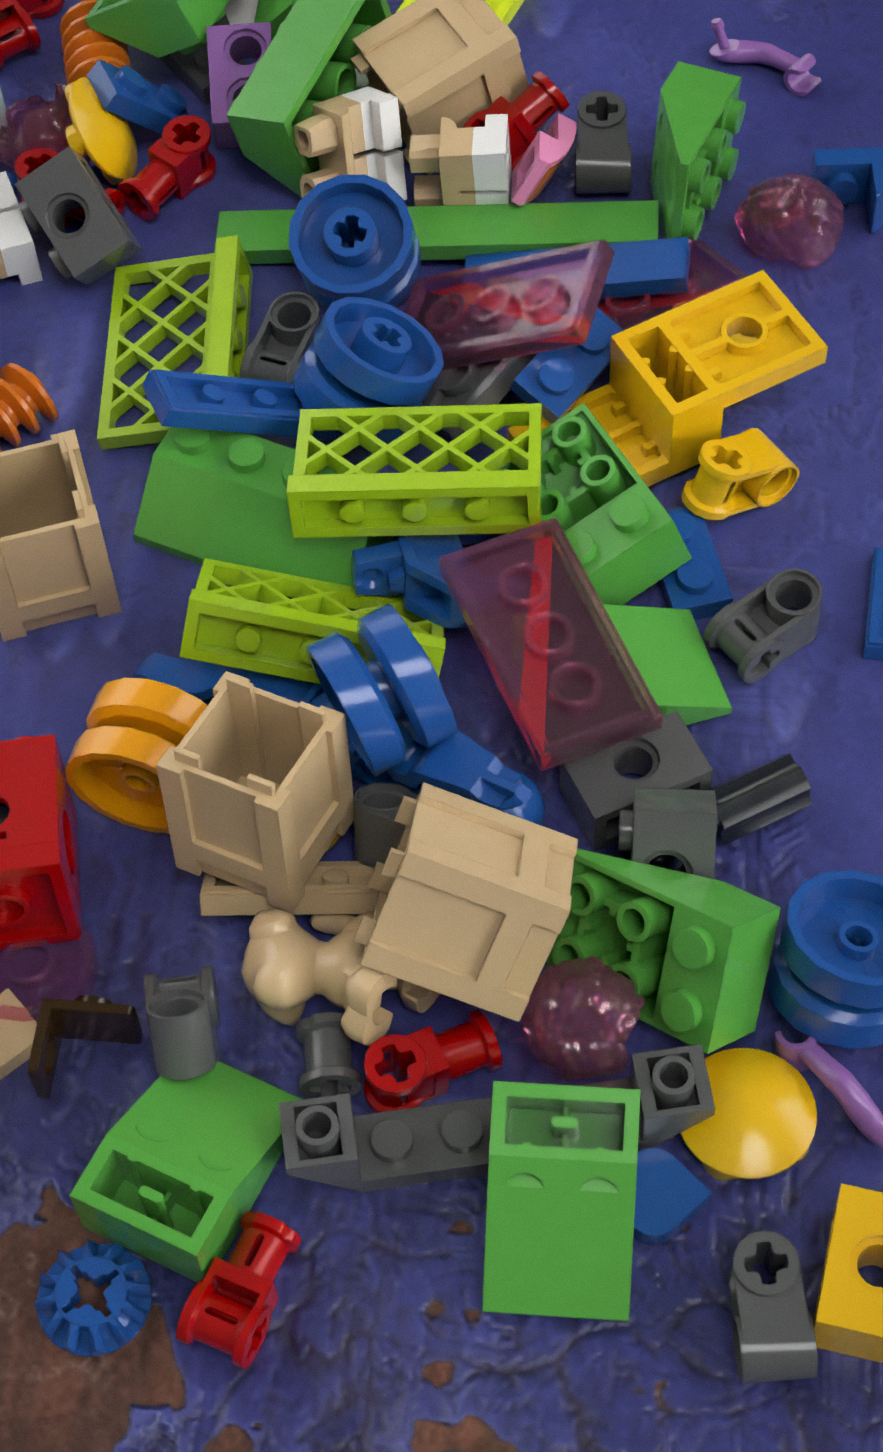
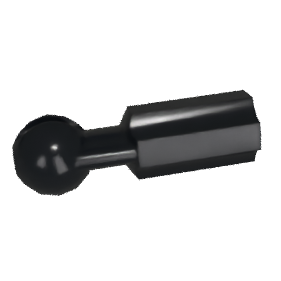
M790 753L782 754L707 789L715 790L717 805L716 842L720 845L737 840L812 804L810 798L811 787L802 767L794 761ZM623 851L624 858L631 860V851ZM660 855L649 862V865L676 870L682 864L680 859L672 855Z

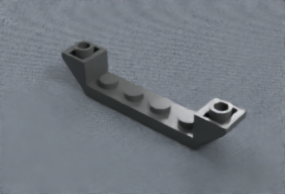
M702 1044L633 1053L631 1055L630 1078L573 1085L641 1090L638 1151L654 1147L715 1115V1105ZM350 1093L279 1103L285 1167L289 1176L360 1192L488 1175L492 1097L353 1116Z

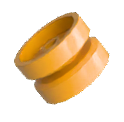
M124 677L106 682L97 693L86 718L87 730L76 741L65 766L67 783L81 800L97 812L123 825L147 832L169 834L156 764L170 746L176 748L208 705L175 686L151 679Z

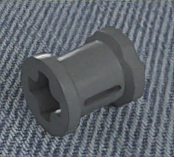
M316 1013L299 1020L296 1025L297 1041L304 1044L305 1073L299 1078L300 1094L307 1099L350 1093V1097H352L361 1089L360 1073L353 1069L351 1041L353 1040L345 1035L340 1024L344 1013Z

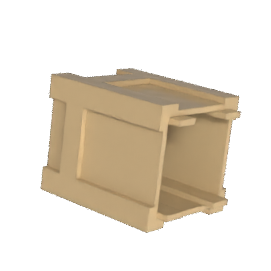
M416 0L352 39L358 55L351 58V61L360 74L364 75L366 73L372 88L398 97L401 137L407 145V148L402 151L403 157L409 165L411 135L440 134L441 117L450 118L456 123L457 128H463V125L471 116L489 108L500 96L511 103L529 86L520 56L521 49L517 36L507 24L500 20L485 0Z
M75 429L50 435L51 440L0 452V633L3 642L26 637V631L93 614H98V618L122 612Z
M226 671L213 688L214 698L176 748L170 746L156 764L175 864L177 868L200 876L202 872L266 896L268 897V904L292 913L305 894L304 883L336 835L344 836L354 821V796L346 717L344 713L322 705L316 707L302 701L297 703L256 688L253 683H250V679Z
M423 782L417 799L404 795L394 820L406 825L397 849L391 847L385 864L377 861L368 882V887L379 891L373 918L363 915L354 937L355 942L366 945L360 965L519 1022L556 938L561 933L570 913L572 900L570 892L578 839Z

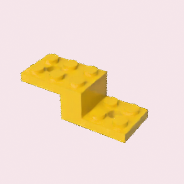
M761 270L612 335L609 384L582 395L567 413L585 403L649 487L699 464L698 454L703 444L709 440L721 439L724 408L826 363L828 346L768 274ZM740 333L744 336L756 337L758 340L751 343H739L732 340L730 336ZM542 416V430H544L551 423ZM511 426L507 428V440L512 441L528 430L529 426Z

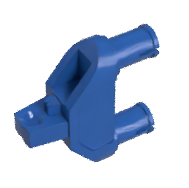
M511 533L395 536L394 542L352 550L351 575L356 595L401 596L406 610L445 628L475 627L478 623L483 622L484 616L529 613L532 573L480 579L479 574H473L462 545L495 542L509 543Z

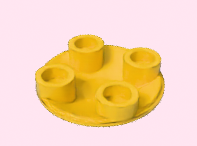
M88 77L79 78L65 87V96L69 103L72 124L66 127L65 134L70 147L82 156L88 154L94 164L102 171L106 180L112 185H118L124 179L133 177L138 167V150L129 121L104 109Z
M754 1048L727 1049L705 1058L715 1105V1115L680 1133L688 1149L702 1162L705 1171L713 1178L722 1181L734 1178L761 1179L779 1174L803 1159L809 1152L810 1144L815 1134L817 1108L810 1086L800 1072L781 1057Z

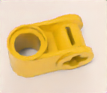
M750 428L740 434L709 440L703 444L698 454L700 467L695 478L686 482L681 498L686 508L695 515L713 521L724 520L731 515L760 506L768 507L780 501L796 484L800 474L799 468L760 429Z

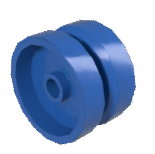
M365 174L339 175L317 184L299 201L290 220L289 248L309 294L325 311H327L332 302L345 297L371 298L396 308L411 294L421 272V247L405 201L391 186Z
M345 297L332 302L325 312L313 336L314 342L310 344L293 376L294 390L305 409L422 406V400L426 399L444 366L442 350L427 329L413 317L394 306L366 297ZM383 429L374 436L389 444L404 434V432L400 429ZM332 430L340 434L341 436L344 435V433H342L339 430Z
M386 604L358 619V638L368 659L367 662L363 661L351 641L337 632H333L305 647L314 672L333 710L345 714L347 735L362 761L375 777L405 761V742L395 718L398 717L414 741L427 748L458 733L453 712L431 661L403 618L391 604Z
M854 870L824 872L803 882L788 902L782 920L781 934L775 942L770 957L766 986L775 1008L795 1029L821 1043L848 1049L875 1047L883 1044V877Z

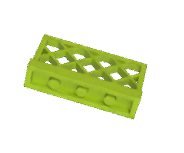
M238 235L216 238L215 253L115 267L97 441L102 450L160 443L170 427L161 425L151 403L143 398L146 393L142 385L148 372L130 387L120 381L121 376L137 362H140L149 370L174 371L193 354L202 360V365L193 373L239 378L242 359L249 342L253 272ZM209 274V279L192 294L181 287L192 276ZM148 282L157 284L139 301L129 296L130 285ZM173 295L182 303L162 319L152 312L165 299ZM195 312L205 317L206 321L189 336L177 329ZM143 319L152 325L153 328L133 344L125 338V334ZM166 337L179 344L159 362L148 354ZM132 406H136L145 413L132 426L116 428V420Z
M542 403L300 409L293 475H288L286 490L293 538L541 533ZM504 426H529L528 430L512 441L496 433V431ZM447 427H459L465 431L449 443L435 434ZM383 429H400L404 432V434L389 444L374 436ZM339 430L344 435L326 446L313 437V431ZM482 442L495 452L479 463L464 454ZM420 443L434 452L418 464H415L403 455ZM359 445L373 453L357 465H353L342 457ZM512 462L523 470L499 469ZM449 463L461 470L437 472ZM389 464L400 473L376 472ZM327 466L338 473L314 475Z
M204 558L196 587L191 590L179 657L320 684L305 647L333 632H337L348 638L357 649L363 661L367 662L368 659L358 638V619L386 604H391L424 649L439 678L446 638H443L444 627L406 610L401 596L356 595L355 588L351 586Z

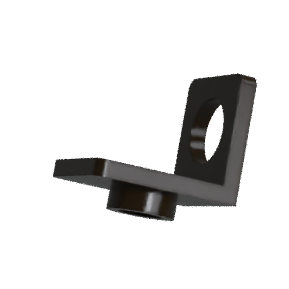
M93 995L79 996L74 1001L42 998L28 1064V1074L38 1097L49 1098L51 1095L62 1038L140 1044L143 1032L135 1008L131 1005L113 1004L105 998Z

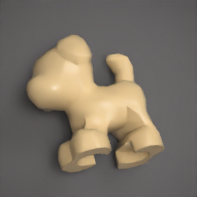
M277 909L262 910L256 913L249 927L250 941L244 953L241 967L242 977L247 989L255 997L264 1013L284 1025L294 1026L305 1009L306 1001L315 995H324L334 1006L345 1010L340 1023L345 1035L353 1041L371 1046L373 1042L385 1036L393 1018L392 1012L381 1007L383 992L386 990H398L400 1000L405 1008L421 1014L434 1004L440 993L360 965L366 945L355 942L354 937L363 915L373 918L374 912L372 911L357 917L353 914L312 915L309 921L315 930L335 935L328 942L319 941L298 924L293 914Z

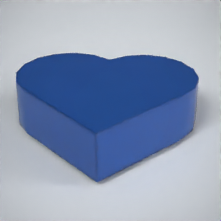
M651 1147L638 1151L633 1237L642 1243L650 1245L663 1244L673 1238L711 1202L712 1192L680 1161L664 1149Z

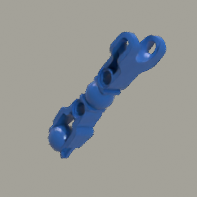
M156 652L149 655L133 673V678L151 679L175 686L209 705L214 698V686L223 674L228 671L250 679V683H253L256 688L297 703L302 701L316 707L322 705L333 709L321 684L187 658L178 659ZM398 717L395 718L405 742V761L376 777L366 767L348 737L352 776L367 785L380 782L394 783L408 788L415 794H419L424 782L538 825L542 824L545 816V800L536 783L525 773L504 766L495 755L459 730H457L458 733L427 748L414 741Z

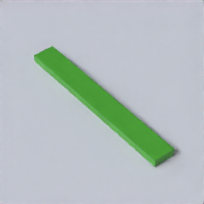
M658 200L527 203L523 206L517 204L407 206L421 247V260L466 259V255L659 239ZM296 209L220 211L216 238L238 235L249 264L295 263L289 248V226Z

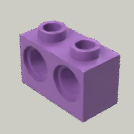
M270 22L206 26L211 118L217 149L240 147L226 115L230 110L232 102L238 97L254 71L256 63L262 58L273 40ZM244 58L257 59L255 63L250 65L238 64Z

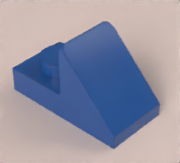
M883 147L814 150L809 182L811 206L866 204L870 233H874L883 226Z

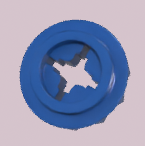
M87 1239L82 1247L70 1252L60 1250L57 1261L50 1267L47 1273H40V1287L37 1301L34 1302L43 1331L56 1346L74 1355L100 1356L120 1349L139 1333L150 1313L152 1287L140 1258L137 1259L118 1242L113 1245L97 1244ZM83 1277L86 1282L90 1280L96 1287L103 1286L107 1282L111 1284L103 1292L107 1301L106 1307L110 1314L108 1317L105 1318L100 1309L96 1311L90 1304H85L78 1309L74 1307L82 1299L78 1289L80 1287L77 1281L79 1278Z

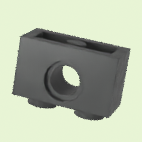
M70 146L14 184L24 201L18 204L19 210L36 233L44 230L54 246L48 251V255L65 279L73 276L76 280L90 286L114 270L115 267H118L143 250L85 158ZM83 207L85 211L83 226L74 233H66L64 221L67 214L72 209Z
M677 710L657 719L650 717L655 725L653 727L560 760V794L593 852L619 842L620 810L633 811L634 788L707 790L711 788L713 769ZM627 773H635L643 777L639 779H628L621 775Z
M634 788L633 811L620 810L619 851H631V861L649 864L657 856L672 855L683 862L676 871L714 879L717 833L715 790Z

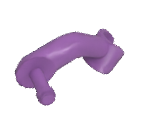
M715 18L711 21V28L715 33L717 44L712 46L709 53L715 60L725 63L762 64L784 71L783 77L786 87L791 93L799 97L806 96L821 82L820 77L813 76L808 71L816 64L815 57L812 54L808 53L799 58L767 42L727 39L723 20Z
M780 1030L776 1031L775 1055L786 1060L799 1072L810 1069L835 1096L858 1130L871 1143L883 1147V1115L855 1076L817 1043L816 1039L802 1033L803 1042L795 1044L785 1040Z

